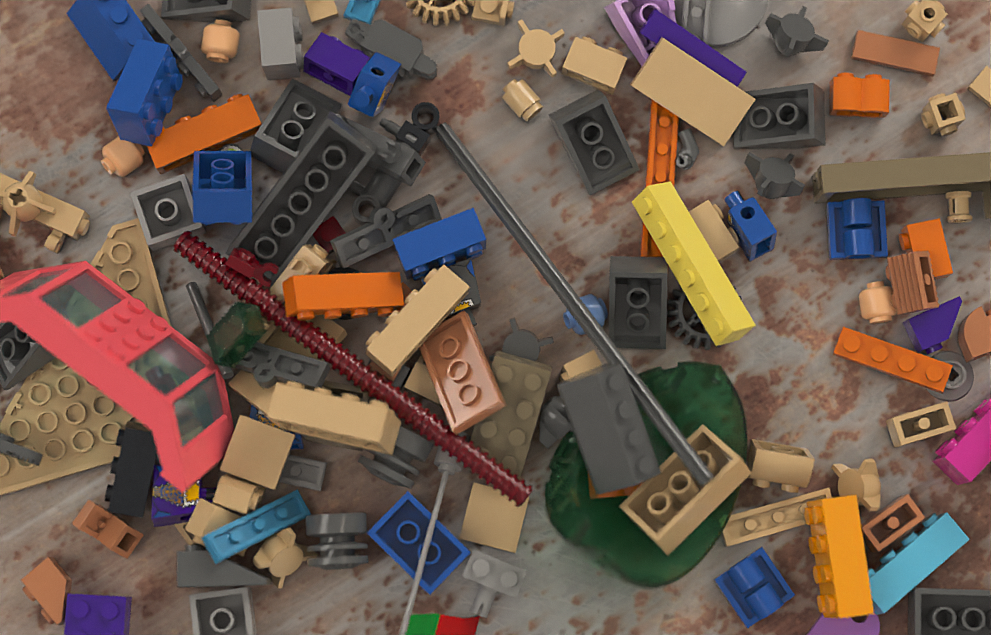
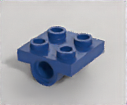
M853 198L842 202H828L826 204L829 260L888 257L885 200L871 201L869 198Z
M760 547L713 579L746 628L769 616L795 596L763 547Z

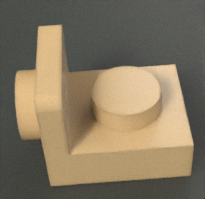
M475 0L472 20L505 26L506 18L512 19L515 2L510 0Z

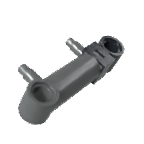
M429 102L419 103L413 108L411 113L412 124L405 121L401 127L386 118H382L379 123L386 131L395 136L396 142L416 151L420 157L430 143V135L434 134L435 129L440 126L439 111L434 104ZM425 113L432 115L434 118L427 125L421 124L418 121V118ZM378 170L375 171L366 187L354 180L348 187V190L358 195L352 205V212L356 222L361 226L369 223V217L359 214L360 208L364 205H371L374 208L378 206L386 207L402 182Z

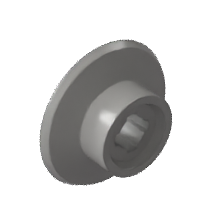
M942 351L933 355L931 358L953 365L951 372L955 374V378L951 382L948 379L943 394L926 388L928 392L935 398L947 402L957 401L966 396L972 388L974 381L971 364L969 362L966 363L964 356L953 351Z

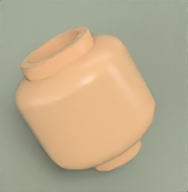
M215 20V24L205 26L201 51L207 55V60L217 63H228L229 59L236 57L240 33L231 27V22Z
M118 136L103 147L102 155L104 159L101 160V164L109 174L115 173L120 177H126L142 165L145 152L141 144L120 140Z
M884 281L867 283V289L862 290L858 296L862 318L869 320L870 324L892 321V316L897 314L896 309L891 304L892 287L884 286Z

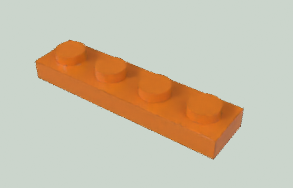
M846 327L842 328L833 352L835 356L942 394L953 367L951 364Z

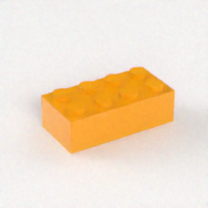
M856 495L807 502L808 508H805L804 515L807 525H810L812 537H809V549L811 554L815 555L816 566H813V577L815 582L819 583L820 595L817 596L819 611L823 613L824 618H845L874 614Z

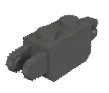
M352 19L347 27L345 35L359 45L361 51L370 59L378 52L401 63L402 65L397 77L402 78L405 75L411 79L412 75L415 74L428 81H432V79L437 77L436 61L434 62L424 55L422 41L383 19L374 21L372 25Z

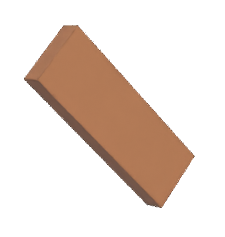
M857 30L851 59L933 77L936 71L940 47Z

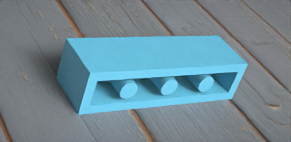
M947 512L940 515L936 513L930 515L922 522L924 526L922 530L917 534L915 531L909 533L900 541L903 544L896 552L893 549L888 551L879 559L882 564L875 570L872 568L868 569L873 610L876 615L887 612L969 540L968 536Z

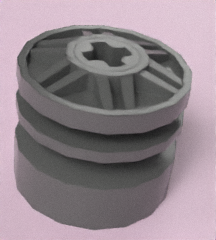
M400 426L392 455L367 450L375 455L374 459L371 460L361 455L358 462L374 476L394 486L412 489L415 482L406 478L404 474L407 471L418 476L420 472L410 463L412 459L426 462L434 444Z
M336 513L306 516V535L320 538V544L308 546L307 552H320L321 557L307 559L308 566L324 570L352 569L361 564L369 563L368 556H355V550L368 549V544L355 542V536L367 533V514Z

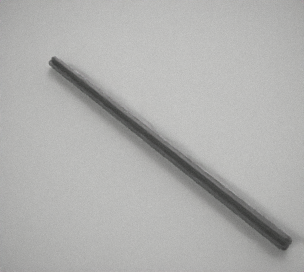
M447 123L440 124L435 129L436 135L608 363H622L635 400L696 481L702 486L709 483L714 478L711 471Z

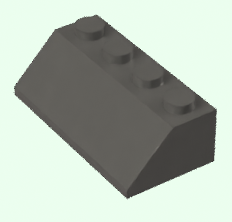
M605 363L557 384L597 495L634 486L661 474L622 363Z

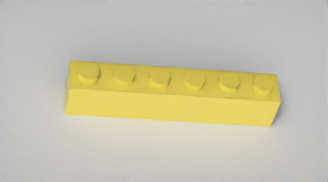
M671 181L647 186L632 201V204L715 346L741 339L756 325Z

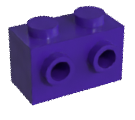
M321 32L304 55L303 72L351 96L359 73L370 60V57L366 56L359 49H353L343 44L338 38Z

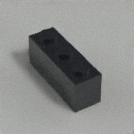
M127 421L125 429L119 428L116 446H121L119 457H113L110 474H115L114 484H108L104 501L110 502L109 512L143 518L157 454V446L152 430L144 424Z

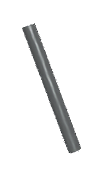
M190 282L186 285V289L221 375L223 379H229L233 377L234 373L197 283Z

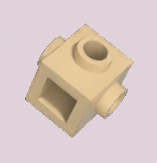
M915 0L906 9L905 13L908 16L901 25L906 28L911 36L923 43L929 35L934 38L945 27L942 21L948 14L944 11V6L938 0H922L921 2Z
M941 93L929 98V102L922 109L921 118L925 128L930 129L931 135L941 133V136H946L958 131L957 127L966 118L964 106L959 101L957 93L945 96V93Z

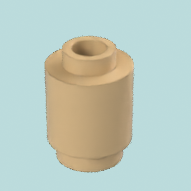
M514 79L503 88L505 92L502 97L503 100L519 118L523 117L526 122L542 110L541 99L523 79L520 81Z

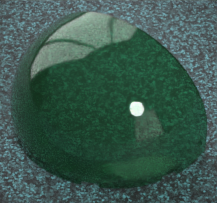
M686 361L678 362L677 367L663 370L659 366L637 374L686 439L703 424L741 457L746 464L747 425L743 404L735 386L721 365ZM636 401L660 467L675 451ZM570 430L562 438L550 461L549 468L551 474L549 481L545 482L544 502L546 513L552 526L566 546L579 559L599 573L616 581L640 588L652 589L664 587L678 581L691 572L706 557L728 523L742 483L667 555L619 507L629 496L590 499L587 467L574 431Z

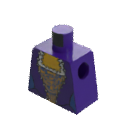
M154 465L151 515L154 527L189 522L200 498L213 503L217 488H203L202 478L182 493L160 476L163 470L162 466Z

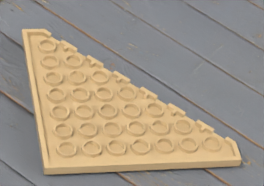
M139 218L113 225L107 234L106 241L100 251L96 253L91 265L132 297L141 300L150 311L164 318L172 327L151 250L147 245ZM75 292L64 312L67 320L77 328L101 314V312ZM148 351L127 366L143 379L148 371L159 368L163 377L169 376L178 387L187 381L184 376L151 351ZM58 357L54 358L25 379L19 392H16L5 411L6 414L0 423V433L15 438L14 444L43 454L39 466L27 461L25 462L24 458L20 460L0 453V496L111 464L113 457H119L121 446H116L119 428L125 429L127 421L143 423ZM189 391L184 395V398L197 418ZM200 425L180 436L181 441L192 440L200 434Z

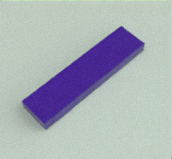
M657 9L652 11L638 33L654 45H657L661 37H663L737 87L747 73Z

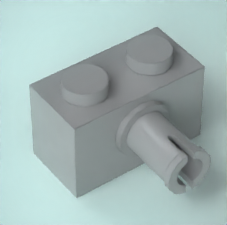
M473 549L462 577L478 583L477 586L480 587L470 612L477 614L481 603H483L480 616L487 618L496 594L499 595L501 592L517 598L527 571Z

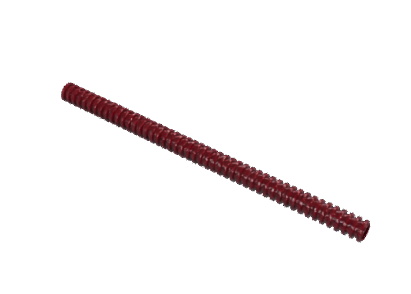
M185 231L179 236L174 244L173 251L176 253L181 252V257L188 258V262L191 264L195 263L197 269L202 268L204 274L209 273V278L212 280L216 278V283L219 285L224 284V289H230L231 294L234 296L238 295L240 301L245 300L247 306L252 305V310L255 312L260 311V316H267L268 322L273 321L276 328L281 327L283 333L288 332V336L291 339L295 337V342L298 344L303 343V348L311 349V354L314 355L316 353L319 360L324 359L325 362L331 364L334 371L338 369L339 375H346L347 381H354L353 385L355 387L360 386L362 392L367 391L370 398L374 396L376 398L375 401L387 404V408L398 414V419H405L404 423L406 425H413L412 429L414 431L418 429L421 436L425 434L427 436L426 440L429 442L433 440L436 447L441 446V451L449 452V457L452 458L454 456L457 458L456 462H462L465 469L469 467L472 474L477 473L479 475L478 478L480 480L484 478L486 480L485 484H492L494 486L493 490H500L501 496L506 495L508 496V501L511 502L513 500L516 502V507L523 505L533 491L532 485L527 486L524 479L521 481L517 479L518 475L516 473L512 475L509 468L505 470L501 462L497 464L494 457H488L489 453L481 452V447L478 446L476 448L473 446V441H466L467 437L465 435L462 437L458 434L456 435L452 432L449 424L446 426L443 419H437L438 415L435 413L433 415L430 414V409L422 408V403H415L416 399L414 397H407L408 393L406 391L402 393L399 386L395 388L392 381L387 382L384 375H378L379 371L371 370V365H364L365 361L363 359L358 360L355 353L351 355L348 348L344 350L341 343H335L336 339L333 337L328 338V333H321V328L313 327L314 323L312 321L297 320V316L286 317L285 301H279L278 296L275 294L270 295L271 291L269 289L264 290V286L261 284L257 285V281L254 278L250 280L247 276L225 265L227 258H221L219 252L214 253V249L211 246L206 247L207 243L204 241L199 242L200 238L197 236L193 237L191 231Z

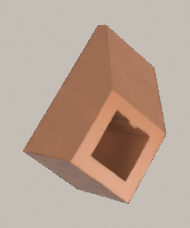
M47 557L21 579L25 585L22 589L31 601L37 600L43 607L41 614L50 624L55 622L56 625H63L66 617L67 594L71 593L72 579L55 558Z

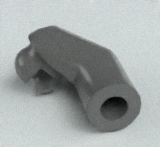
M691 128L678 133L683 147L676 157L675 163L682 170L690 169L699 155V148Z

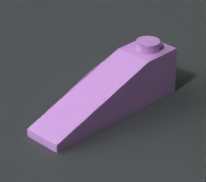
M616 0L604 7L617 32L641 66H643L656 46L638 34L652 11L657 9L676 23L674 0Z

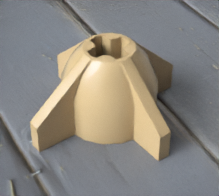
M519 20L517 25L523 35L519 42V56L507 62L508 68L512 69L525 64L532 69L543 68L553 78L557 74L551 64L555 56V43L564 36V31L561 29L553 35L542 29L529 31L523 20Z
M32 171L27 173L22 182L13 183L4 192L0 191L3 208L11 217L9 234L12 236L17 235L21 221L33 220L41 211L53 215L56 213L55 208L43 204L41 194L33 186L36 174Z
M864 459L860 468H849L843 464H833L831 468L839 476V496L856 495L858 506H865L868 511H878L880 507L881 482L876 462L873 459Z
M286 528L268 537L253 559V563L258 569L268 568L272 575V582L278 589L283 587L285 576L296 571L302 561L317 558L316 552H307V546L295 542L296 534L291 528Z

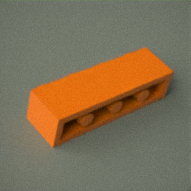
M243 94L234 95L227 100L228 103L218 107L217 105L208 106L201 110L202 114L192 118L191 116H185L176 120L175 125L166 129L163 127L160 136L156 137L153 146H147L160 175L194 161V151H218L226 144H234L255 135L262 124L249 94L245 96Z
M400 272L293 275L282 282L286 317L297 316V320H310L315 318V315H324L325 319H336L342 317V314H351V318H361L368 316V313H377L378 317H387L395 310L404 306Z

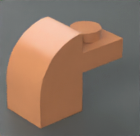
M982 306L965 317L958 329V344L966 363L991 354V310L984 313Z
M91 500L87 501L72 523L79 530L96 538L107 548L128 559L144 536L122 518Z

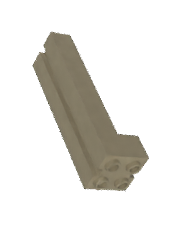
M991 152L820 165L817 172L812 175L814 204L842 202L853 198H869L873 200L941 195L953 191H982L985 219H991Z

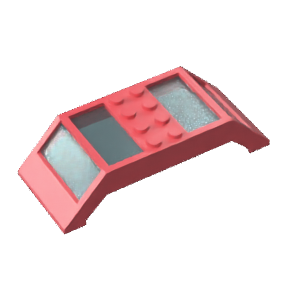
M87 261L14 272L0 280V322L11 321L152 430L163 468L160 476L184 493L224 459L235 430L225 380L221 375L217 362L171 327L164 318L154 314L141 300L132 297Z

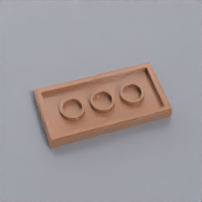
M463 310L440 324L419 349L451 430L457 435L504 408L506 404L469 315Z

